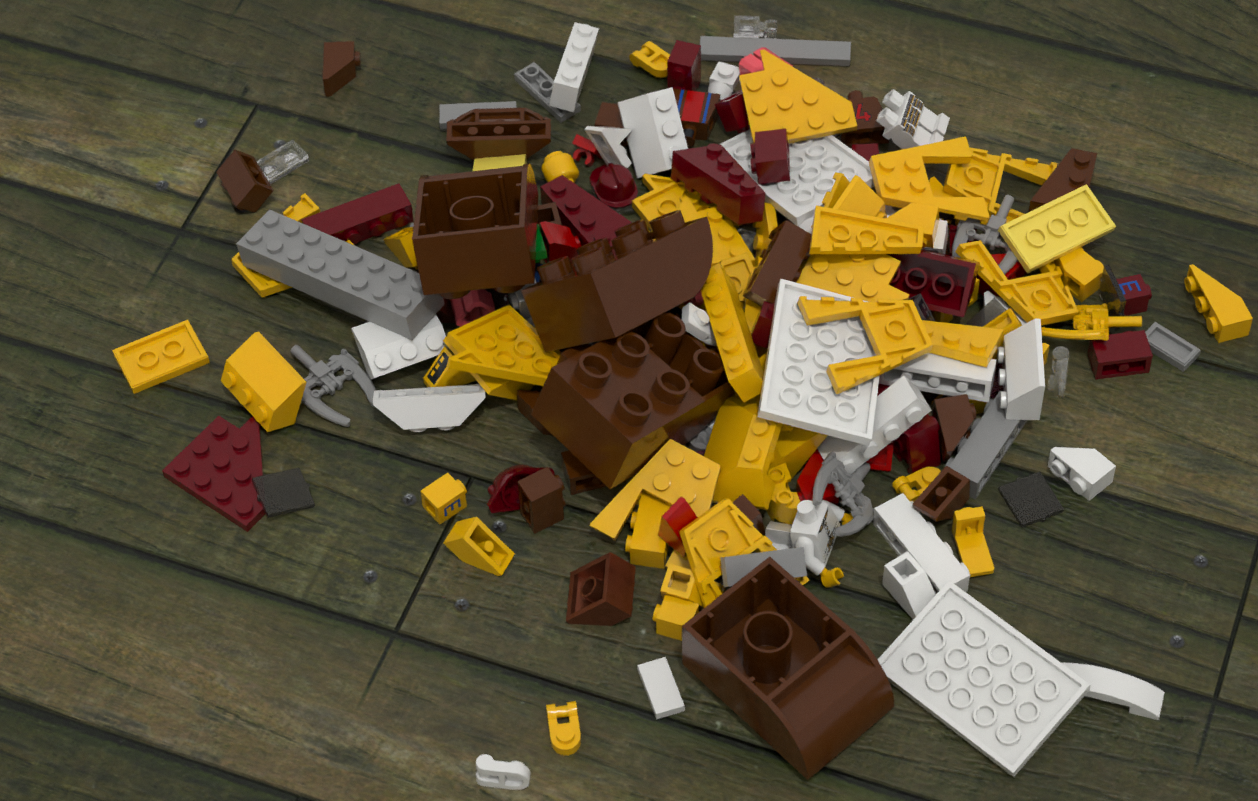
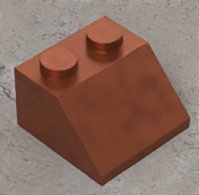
M609 552L572 571L570 574L566 622L580 625L612 626L631 617L636 566Z

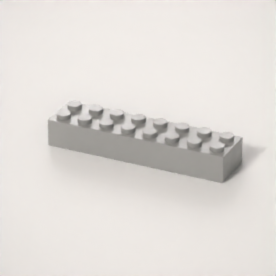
M270 209L236 243L243 266L410 340L415 338L444 305L443 297L439 294L423 295L419 273Z

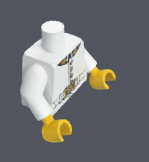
M803 500L797 505L798 511L790 529L793 548L804 547L806 568L816 576L820 574L822 584L825 587L831 588L840 585L838 579L844 577L842 570L837 567L827 570L825 567L837 537L835 530L841 526L839 522L842 521V525L851 521L853 516L851 513H844L845 510L826 500H822V503L817 506L813 505V500Z

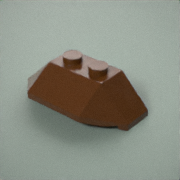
M528 108L473 109L460 115L455 120L447 121L446 142L448 146L473 161L477 158L526 154V159H528L551 142V119L543 117Z

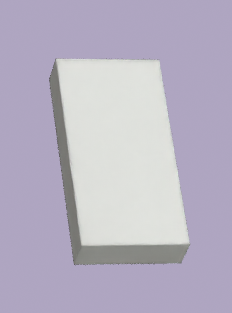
M666 657L637 665V671L656 720L685 711V705Z

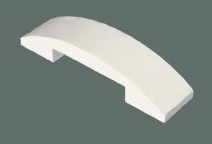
M1062 663L1090 684V690L1085 696L1130 707L1129 713L1159 720L1165 692L1139 678L1108 668L1078 663Z

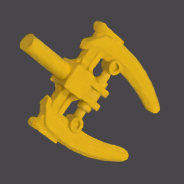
M1106 303L1102 305H1076L1079 311L1077 315L1073 316V328L1076 330L1041 327L1042 336L1051 338L1107 341L1109 340L1108 327H1142V316H1108V304Z

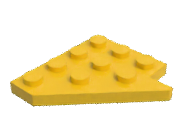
M764 49L760 50L764 70L739 75L753 143H755V132L786 129L788 143L790 144L857 130L851 101Z
M811 254L800 277L796 281V283L841 295L862 298V300L868 302H877V299H909V294L890 286L900 267L901 261L887 254Z
M510 305L448 332L446 341L459 352L448 358L446 366L449 369L544 386L551 368L557 365L562 353L560 350L545 352L536 328Z

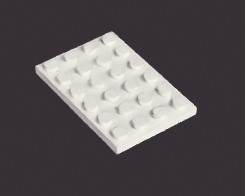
M750 129L721 143L765 192V202L770 203L778 212L797 226H800L805 219L813 217L816 206H825L822 201L826 192H831L836 181L833 179L835 172L844 174L849 182L857 175L870 188L874 187L869 161L832 135L790 143V181L759 184L757 174H752L750 143H753Z
M780 279L777 287L757 417L869 446L873 434L880 375L836 394L826 372L829 364L876 356L859 316L807 326L797 304L800 296H806L807 300L834 297L835 301H850L853 297Z
M950 580L878 659L891 684L1012 777L1021 770L1090 690L1088 682Z

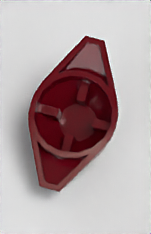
M519 464L500 472L494 479L493 485H490L487 490L491 496L487 503L490 512L499 513L520 509L517 481L546 467H532L526 464ZM549 468L552 474L555 476L553 469Z

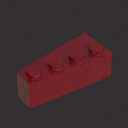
M712 143L704 147L673 151L671 179L676 183L682 181L685 183L686 190L691 193L695 191L702 195L701 200L707 204L717 205V211L738 225L763 221L765 192L721 144Z
M563 175L540 186L541 205L556 202L561 225L569 227L573 236H578L581 246L607 237L610 247H612L611 240L616 237L614 231L632 223Z
M879 384L877 396L890 387V385ZM928 414L903 432L897 439L893 440V455L899 462L905 460L909 465L907 469L909 475L925 467L941 465L938 436L940 427L936 418Z

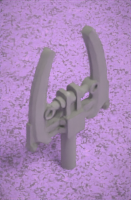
M1005 195L996 216L991 215L987 225L980 224V220L967 218L966 221L960 220L953 242L952 256L961 258L955 252L959 244L967 243V241H973L974 239L981 240L984 246L986 244L990 245L991 250H994L995 247L1005 248L1007 253L998 265L1005 275L1018 259L1007 243L1001 240L1003 237L998 232V229L1001 225L1006 224V218L1014 198L1010 195ZM974 228L982 230L985 234H977Z
M294 345L291 348V354L309 370V375L304 378L307 383L301 403H304L313 412L331 422L349 427L350 418L324 404L321 401V396L328 393L330 395L335 394V388L338 390L343 388L344 380L352 379L359 384L371 406L376 408L373 406V394L376 389L371 379L359 366V362L346 349H342L340 355H332L328 359L330 362L325 364L322 360L316 362L299 345ZM338 370H344V374L341 376H334V373ZM316 385H317L319 388L321 387L320 390H313V391L310 390L311 388H313V387L316 386Z
M832 451L827 454L816 476L813 488V505L817 506L822 503L828 483H832L836 491L835 496L837 498L841 497V504L843 506L847 505V507L852 509L851 515L853 516L851 521L836 528L835 534L840 537L850 536L870 524L874 518V508L872 507L871 500L862 493V489L865 486L862 480L868 474L871 467L865 462L853 474H848L844 469L843 462L835 458L836 453Z

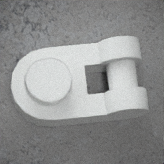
M487 754L480 755L476 759V781L479 785L512 790H521L528 787L531 771L522 762L495 761Z

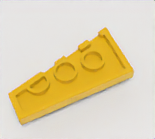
M816 206L813 215L809 254H920L923 246L924 226Z

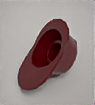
M609 163L608 166L603 165L596 168L590 175V183L598 199L609 207H626L632 204V200L637 197V185L629 169L623 165Z

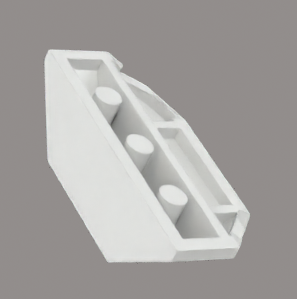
M480 384L376 390L373 394V406L403 430L410 429L412 432H422L427 428L437 427L440 430H450L455 426H460L485 399L486 391Z

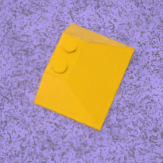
M731 396L718 410L704 457L721 465L712 503H718L727 498L733 503L743 494L756 509L768 510L776 485L767 475L780 431L792 432L794 426L757 417L759 399H750L743 402L740 397Z

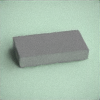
M1156 322L1145 332L1151 352L1182 372L1200 355L1201 350Z

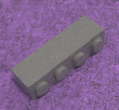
M1000 391L994 400L989 399V403L987 402L984 408L982 418H976L971 427L970 436L968 439L964 437L960 442L956 457H950L946 463L948 467L970 479L969 497L975 500L1027 422V420H1005V408H1000Z

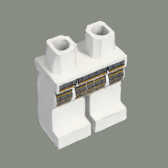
M893 89L884 96L882 103L889 108H884L878 114L876 120L885 127L882 136L888 140L892 139L901 149L943 141V136L950 119L943 113L937 116L927 109L921 100L915 98V95L910 91L902 96Z

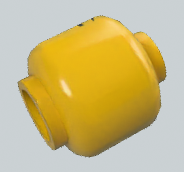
M555 151L544 158L541 170L547 183L561 175L573 183L578 179L580 175L579 170L570 154Z

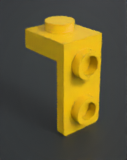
M982 506L962 508L954 511L953 537L961 562L967 566L970 577L994 573V565L983 534L985 513Z

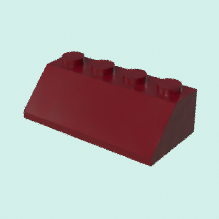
M921 249L920 254H887L901 261L900 267L890 286L909 294V298L921 293L929 310L965 317L974 291L980 262Z

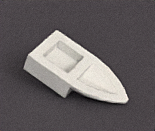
M719 61L709 78L707 93L720 94V101L730 96L739 82V67Z
M690 302L682 308L681 319L685 324V331L704 343L717 346L708 314Z

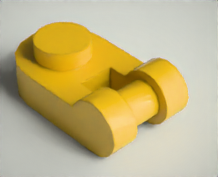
M651 41L643 44L640 51L635 50L629 55V59L634 66L642 67L653 76L667 77V61L670 54Z
M935 467L922 468L908 476L898 477L892 483V487L898 494L903 493L909 501L915 502L941 470Z
M576 701L567 702V705L564 706L546 705L553 750L560 755L574 754L581 746ZM569 717V723L558 724L557 718Z

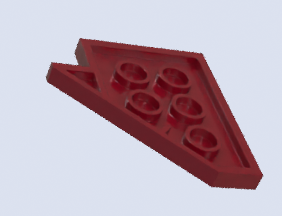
M218 416L162 470L163 476L246 532L266 514L260 423L253 416L240 429L221 416Z

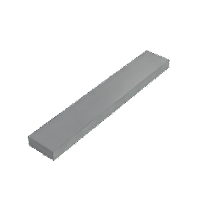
M700 36L701 60L740 62L742 58L749 54L753 55L754 51L764 47L789 64L850 66L851 42Z

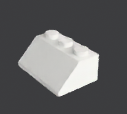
M673 87L618 102L623 127L631 129L626 139L636 178H641L644 174L653 175L671 170L673 151L688 149Z
M436 314L413 340L372 322L351 328L370 379L438 356L444 346L449 348L443 342L446 335Z
M1033 319L1004 335L1003 347H998L997 363H1002L1003 369H999L998 383L999 386H1004V391H1000V408H1005V420H1040L1045 390L1041 319Z

